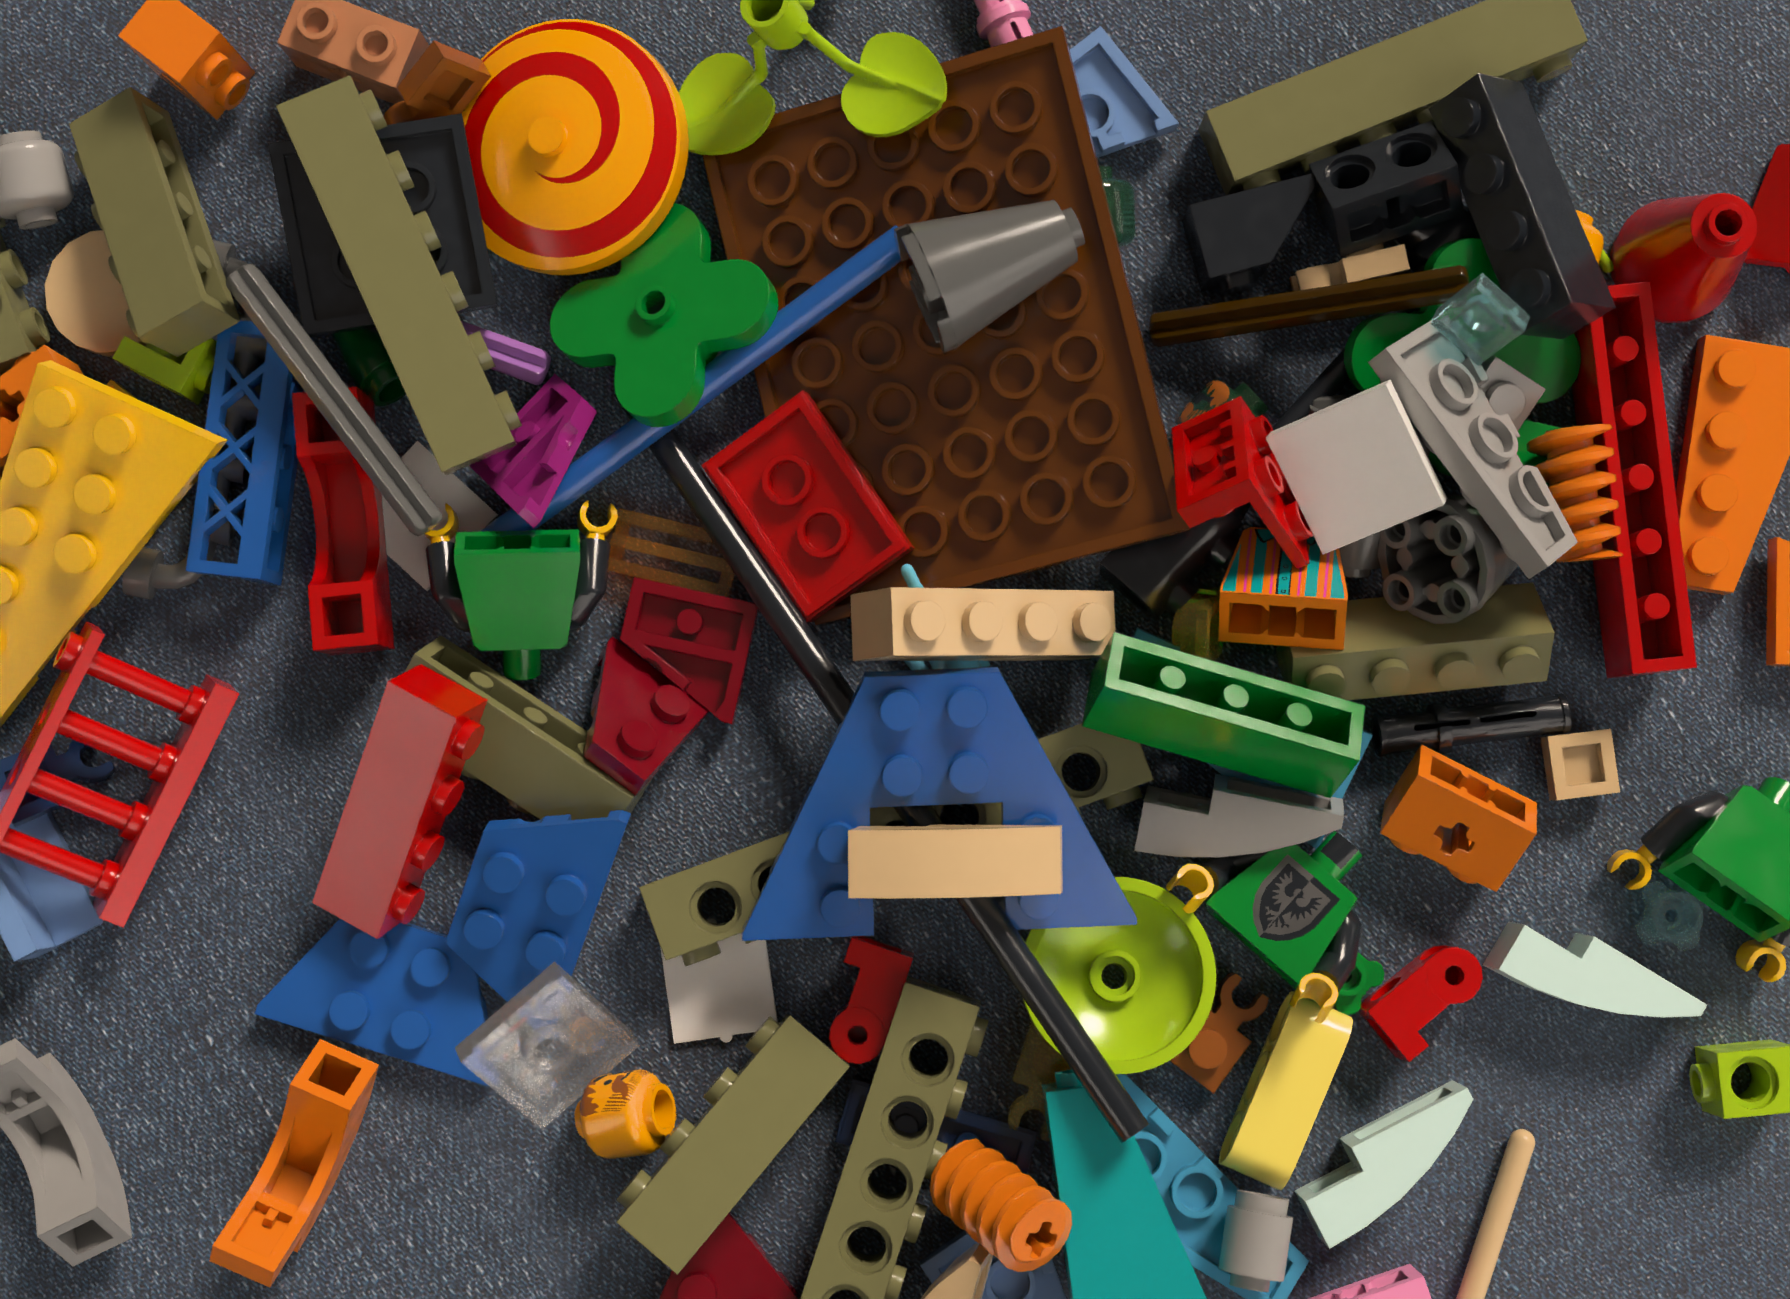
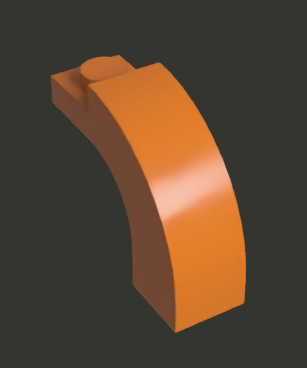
M319 1039L289 1085L283 1116L271 1148L246 1195L212 1245L210 1262L269 1288L272 1286L293 1251L298 1253L338 1178L365 1114L379 1064Z

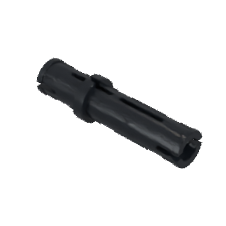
M1563 693L1549 697L1508 702L1502 701L1447 709L1444 703L1431 704L1427 706L1426 712L1385 717L1380 715L1374 716L1371 720L1372 743L1378 757L1393 753L1417 751L1421 744L1440 754L1450 753L1452 746L1505 741L1556 733L1560 735L1567 734L1571 729L1570 707Z

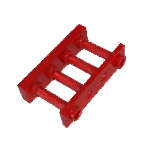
M86 621L79 635L70 631L63 640L53 663V667L61 670L0 792V853L89 887V895L95 897L93 905L99 919L124 928L239 693L229 683L208 674L205 675L200 687L191 685L186 689L98 651L105 634L98 626ZM85 674L176 712V720L181 721L182 724L172 744L169 745L163 742L157 747L69 710L68 708ZM58 733L147 770V778L152 779L153 782L143 802L133 801L131 805H128L39 769L55 734ZM26 792L119 829L118 836L124 838V841L114 861L104 859L100 864L9 828Z

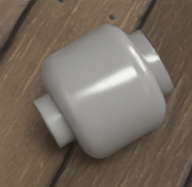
M18 131L0 135V218L17 220L19 229L24 230L55 224L58 222L56 212L67 207L74 198V190L61 147L53 141L43 140L39 131Z

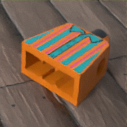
M1250 527L1243 530L1220 586L1218 641L1344 650L1348 592L1339 548L1322 554L1314 536L1307 539L1310 563L1296 569L1268 528Z

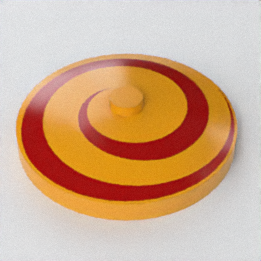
M580 19L546 21L524 28L502 40L481 58L491 77L462 112L487 248L498 256L524 269L550 275L584 274L618 262L639 248L662 224L673 207L685 176L689 148L688 124L680 94L673 80L657 59L634 39L617 29L594 21Z

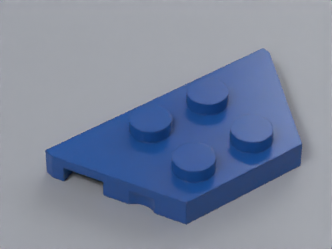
M614 810L609 812L608 817L571 820V814L545 816L535 822H527L520 818L493 820L488 822L482 833L445 943L540 1034L550 1037L631 816V813L627 811Z
M339 919L259 1002L254 1013L488 1087L495 1083L497 1077L496 1064L492 1063L487 1032L489 1019L486 1000L481 994L480 976L445 943L446 934L410 923H399L383 936L376 939L346 921Z

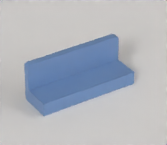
M51 812L16 828L12 822L9 828L70 851ZM0 853V935L14 962L38 958L103 923L104 920L99 919L94 908V897L89 895V887Z

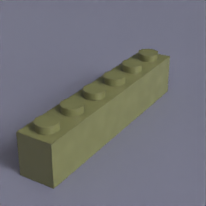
M1485 0L1207 110L1198 131L1226 196L1282 181L1280 176L1299 168H1303L1305 175L1310 174V163L1336 155L1357 145H1364L1398 133L1397 129L1415 122L1423 124L1431 121L1435 126L1429 108L1477 73L1516 82L1533 75L1537 83L1553 79L1573 67L1571 59L1587 43L1588 39L1571 0Z
M349 75L276 105L441 472L444 475H449L516 446L517 444L511 431L521 427L522 424L507 391L494 395L484 371L496 366L480 330L467 335L457 312L469 306L453 270L440 275L430 252L442 246L426 210L415 215L411 211L403 191L415 186L399 150L387 155L376 131L387 127V123L372 90L370 89L359 94Z

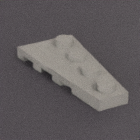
M1449 309L1388 346L1368 363L1380 378L1381 383L1391 380L1409 419L1420 432L1424 445L1437 455L1460 486L1464 499L1477 509L1499 539L1504 553L1512 561L1516 562L1526 577L1530 579L1550 566L1576 545L1578 541L1538 468L1530 465L1523 466L1517 455V438L1520 435L1508 413L1498 415L1493 411L1480 387L1489 378L1477 356L1465 359L1453 337V334L1459 331L1461 327L1452 310Z

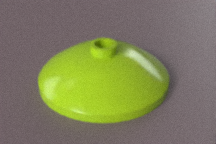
M1115 877L1137 917V925L1031 929L1025 943L1115 1074H1131L1150 1070L1168 1062L1185 1050L1196 1038L1212 1008L1216 989V965L1211 943L1203 926L1194 913L1188 914L1182 909L1185 904L1162 887L1136 878ZM1108 964L1119 966L1124 973V981L1117 989L1108 988L1102 981V971ZM1024 1000L1029 1017L1039 1034L1061 1055Z

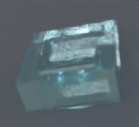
M1481 273L1437 308L1430 324L1479 366L1523 333L1530 315L1487 276Z

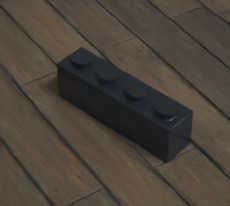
M1477 73L1430 107L1429 111L1437 131L1458 164L1461 191L1519 335L1565 339L1616 308L1523 83Z

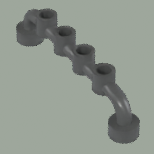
M213 240L226 279L241 266L249 264L236 258L234 244ZM245 312L241 320L252 321ZM237 336L234 364L245 378L259 367L260 360L265 361L266 339ZM231 377L230 390L238 384L233 377ZM257 385L254 388V390L258 393L259 396L261 392V385ZM247 395L227 409L225 426L236 440L242 437L246 421L257 422L258 409ZM227 443L222 447L221 453L229 448ZM248 448L245 452L252 459L253 448ZM238 458L218 473L217 489L226 501L231 482L245 485L249 479V472ZM215 503L213 516L221 511ZM229 521L210 535L207 561H212L217 543L227 546L232 545L237 531ZM143 547L124 571L122 589L125 595L152 600L158 589H180L195 583L203 574L186 571L188 552L182 561L171 565L164 564L163 551Z

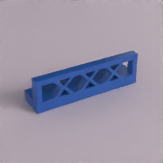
M240 320V322L219 333L217 336L205 430L227 439L226 443L229 448L222 453L221 448L217 455L210 458L199 471L186 571L196 574L241 578L255 583L281 586L298 464L292 393L305 391L268 341L265 362L246 378L234 364L237 336L265 339V337L252 321ZM231 377H233L238 384L230 390ZM262 382L259 396L254 388ZM247 395L258 409L257 422L253 429L239 440H236L225 426L227 409ZM253 445L251 459L245 451ZM238 458L249 472L248 488L231 503H228L217 489L218 473ZM215 503L221 511L213 516ZM245 508L242 522L237 513ZM229 521L241 536L237 564L207 561L210 535Z

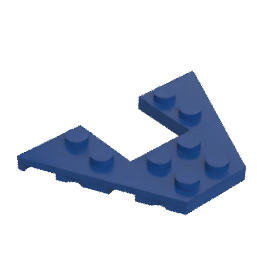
M998 667L864 672L851 699L850 707L842 723L838 726L811 788L809 787L790 827L786 841L774 860L770 874L748 920L743 925L742 941L874 936L873 898H848V830L859 826H870V808L1001 802V825H1062L1063 893L1003 896L1004 912L1016 930L1137 925V917Z

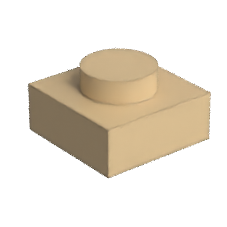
M1611 729L1541 737L1549 800L1620 793Z

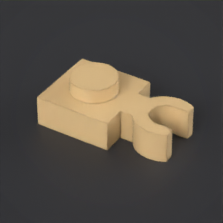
M1381 243L1346 255V258L1336 263L1298 270L1295 272L1296 275L1291 276L1289 280L1292 291L1401 275L1407 272L1410 267L1404 244L1384 249V245Z

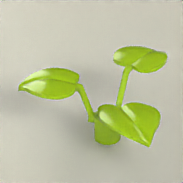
M741 0V15L753 29V32L747 37V43L753 48L755 70L749 61L739 54L716 53L705 58L689 73L679 90L688 124V152L701 155L734 153L753 144L768 128L775 114L776 105L772 95L760 85L768 76L766 46L775 50H787L798 46L805 39L843 70L852 74L853 76L847 81L841 94L842 109L848 121L858 131L873 137H890L901 134L939 111L947 98L946 76L933 53L921 41L907 34L897 32L876 34L864 46L859 64L839 51L808 23V16L805 10H811L814 7L815 0Z

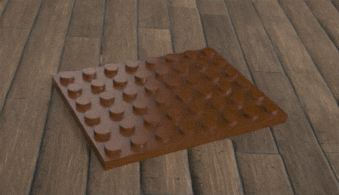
M1062 26L940 63L947 81L946 101L942 104L939 111L901 134L890 137H873L858 131L848 121L842 109L841 94L774 114L762 136L742 150L724 155H702L727 260L742 259L757 265L776 289L778 311L895 225L900 227L910 223L1055 200L1061 210L1071 207L1081 225L1085 244L1076 248L1078 262L955 349L943 353L940 342H935L909 284V281L912 280L909 266L913 265L911 259L899 262L754 369L765 418L802 390L809 393L915 548L852 594L889 587H908L901 573V567L904 564L912 565L924 588H969L1190 530L1177 512L1174 462L1066 33ZM851 595L814 621L815 625L823 626L850 619Z

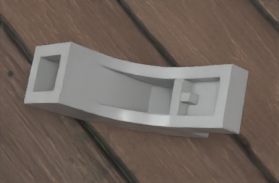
M16 1038L0 1045V1128L12 1142L27 1172L34 1198L37 1237L72 1267L131 1239L129 1210L120 1172L98 1120L77 1084L51 1053L36 1058Z

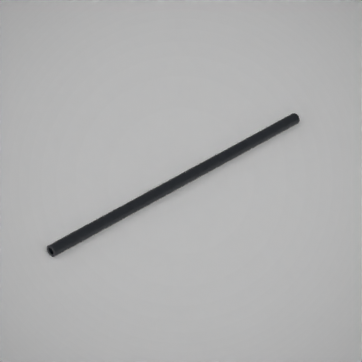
M620 404V406L622 407V409L624 410V412L626 413V415L628 416V418H629L630 420L633 419V417H632V416L624 409V407ZM673 428L650 445V450L839 726L850 707L851 699L855 692ZM932 805L893 807L906 826L945 825ZM995 897L955 898L1120 1142H1125L1148 1126L1149 1123Z

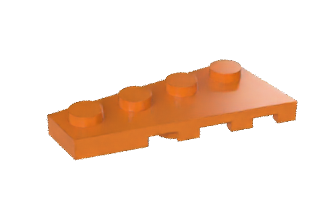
M1704 335L1697 340L1676 486L1687 589L1727 595L1734 593L1790 456V348L1712 335Z

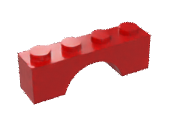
M348 387L376 425L375 408L372 400L359 388ZM292 393L297 458L303 468L309 486L316 532L315 568L313 577L308 584L313 651L333 656L394 650L382 494L307 393Z

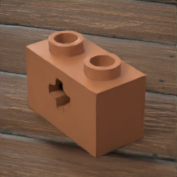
M294 0L277 42L297 67L333 81L350 75L357 90L365 92L371 89L375 97L393 104L404 101L397 87L429 47L419 29L343 0Z

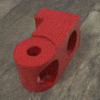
M852 936L844 963L859 967L860 970L849 1003L838 1010L830 1026L829 1039L831 1047L838 1057L848 1063L862 1064L871 1061L879 1055L885 1044L914 953L865 936Z
M1447 945L1432 946L1420 953L1364 999L1358 1012L1396 1058L1410 1062L1429 1046L1418 1031L1447 1008L1449 1004L1464 1003L1472 999L1481 987L1483 980L1482 967L1477 958L1468 950Z

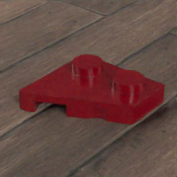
M634 577L620 640L656 667L723 723L734 725L759 609L752 602Z
M612 636L606 643L598 660V666H601L599 685L593 694L590 712L593 717V723L587 732L584 757L636 796L700 726L709 710Z

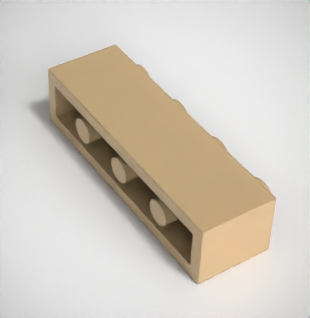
M889 587L851 594L853 661H1042L1097 658L1101 656L1113 632H1115L1114 591Z

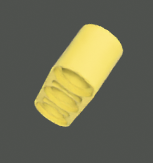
M1294 991L1289 992L1276 1015L1226 1133L1219 1155L1220 1165L1277 1190H1282L1286 1186L1296 1167L1344 1053L1353 1025L1351 1016L1335 1009H1331L1323 1023L1315 1022L1321 1010L1318 1003L1310 998H1301L1296 1007L1293 1008L1289 1002Z

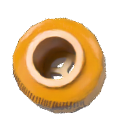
M642 1069L608 1073L593 1078L584 1089L582 1098L575 1109V1125L579 1135L586 1140L587 1145L597 1156L606 1159L648 1155L659 1150L667 1135L674 1129L676 1121V1105L671 1090L667 1085L661 1083L656 1075Z

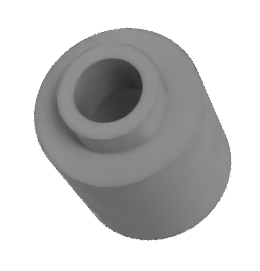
M1236 1191L1235 1204L1227 1206L1218 1269L1231 1273L1229 1285L1247 1290L1269 1292L1270 1281H1284L1293 1217L1287 1215L1289 1199L1252 1191Z

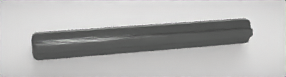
M249 263L231 273L226 279V287L408 530L416 536H421L433 529L443 518L441 511L261 271L255 265Z

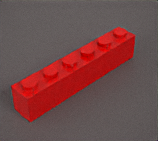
M1650 282L1609 285L1607 287L1616 308L1574 333L1580 346L1581 365L1577 378L1572 385L1576 426L1593 424L1612 425V429L1594 437L1593 442L1597 445L1614 448L1613 456L1595 465L1596 470L1616 474V482L1599 489L1598 496L1618 500L1619 507L1600 516V522L1621 527V534L1603 542L1602 545L1605 549L1623 553V556L1593 560L1606 676L1607 678L1692 669L1697 668Z

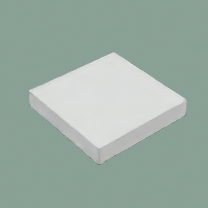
M1387 380L1270 432L1266 437L1322 554L1441 507L1448 499L1391 380Z

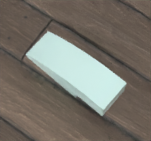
M1508 922L1483 963V966L1522 986L1574 1004L1618 1014L1661 1018L1701 1016L1707 1007V1004L1595 936L1576 933L1567 949H1564L1524 924Z
M1451 1080L1339 1138L1351 1162L1295 1190L1318 1238L1329 1249L1367 1227L1397 1203L1430 1169L1454 1136L1473 1101L1467 1087Z

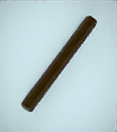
M1458 265L1158 312L1150 316V336L1154 346L1162 347L1464 301L1470 295L1469 277L1466 267Z

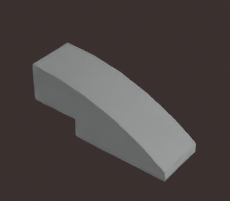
M1215 774L1211 798L1147 786L1134 851L1173 857H1228L1263 853L1304 843L1341 829L1344 820L1343 799L1336 797L1327 798L1306 791Z

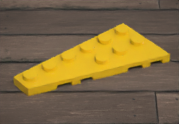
M51 360L37 364L0 480V728L39 680V673L59 650L66 635L70 631L76 633V626L91 608L99 604L153 536V529L174 503L179 502L194 484L191 481L210 458L217 455L228 441L221 436Z

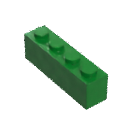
M1113 632L1091 673L1082 727L1331 798L1360 761L1365 705Z

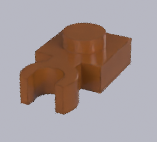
M433 40L397 87L404 101L391 106L383 117L387 125L461 114L491 75L481 59Z
M1234 972L1227 974L1220 981L1217 988L1218 1004L1210 1011L1204 1026L1196 1038L1185 1050L1170 1060L1213 1094L1252 1042L1238 1032L1237 1029L1243 1021H1251L1262 1015L1269 1001L1267 996L1258 992L1249 1005L1245 1007L1236 1006L1232 1000V993L1242 978Z

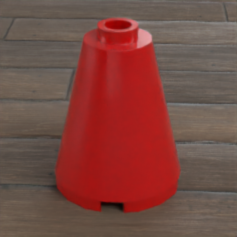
M1729 193L1667 198L1651 202L1638 209L1627 219L1617 239L1614 240L1610 251V259L1614 265L1611 277L1615 285L1650 282L1655 321L1661 323H1684L1702 317L1718 307L1730 293L1756 237V216L1746 201Z

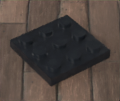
M462 113L389 124L387 127L377 130L376 133L386 155L399 150L415 187L403 191L413 215L426 210L442 247L430 252L440 275L453 270L469 307L457 313L498 307ZM292 140L268 143L303 329L312 338L376 327Z

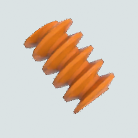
M1610 424L1582 425L1550 430L1527 443V451L1529 453L1547 457L1546 461L1534 467L1538 468L1544 481L1549 483L1548 488L1578 541L1576 545L1558 558L1556 562L1589 561L1623 556V553L1605 549L1602 545L1603 542L1621 534V527L1600 522V516L1619 507L1618 500L1598 496L1599 489L1616 482V474L1596 470L1595 465L1614 455V448L1597 445L1593 442L1594 437L1612 429Z
M978 1139L963 1140L951 1147L939 1159L931 1174L930 1193L933 1204L943 1215L949 1217L956 1226L965 1230L975 1242L980 1243L988 1253L996 1256L1008 1269L1017 1272L1033 1271L1047 1264L1060 1252L1069 1237L1072 1227V1214L1063 1201L1055 1199L1045 1187L1038 1186L1030 1175L1022 1173L1016 1164L1007 1161L998 1150L985 1148Z

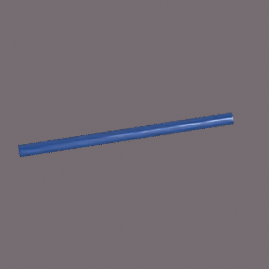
M896 225L779 310L769 330L758 341L743 348L726 350L707 363L702 397L695 409L683 420L666 427H650L641 424L633 418L571 463L542 520L535 528L510 508L480 531L536 530L901 262L894 238V229L898 227Z

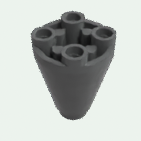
M1446 495L1448 499L1443 506L1379 532L1380 538L1377 554L1384 579L1382 585L1383 596L1387 603L1395 610H1408L1413 616L1433 624L1457 623L1481 609L1518 566L1516 562L1512 561L1504 553L1495 533L1477 509L1464 499L1463 495Z

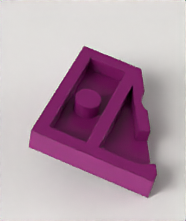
M554 374L517 413L522 426L511 431L517 445L474 463L470 467L518 515L535 528L542 520L597 411L581 395Z

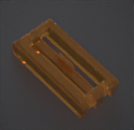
M622 508L618 509L617 525L610 542L608 572L730 597L735 574L725 559L629 536L630 528L633 526L715 546L704 528ZM625 549L722 572L720 581L715 583L623 561Z

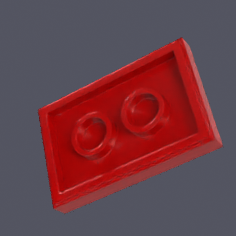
M803 390L701 465L807 622L815 621L915 549L809 393Z

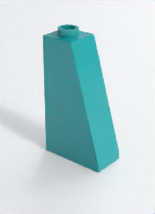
M1071 1069L1055 1072L1056 1083L1041 1085L1056 1198L1063 1201L1072 1214V1227L1069 1237L1063 1245L1070 1299H1207L1135 1136L1121 1143Z

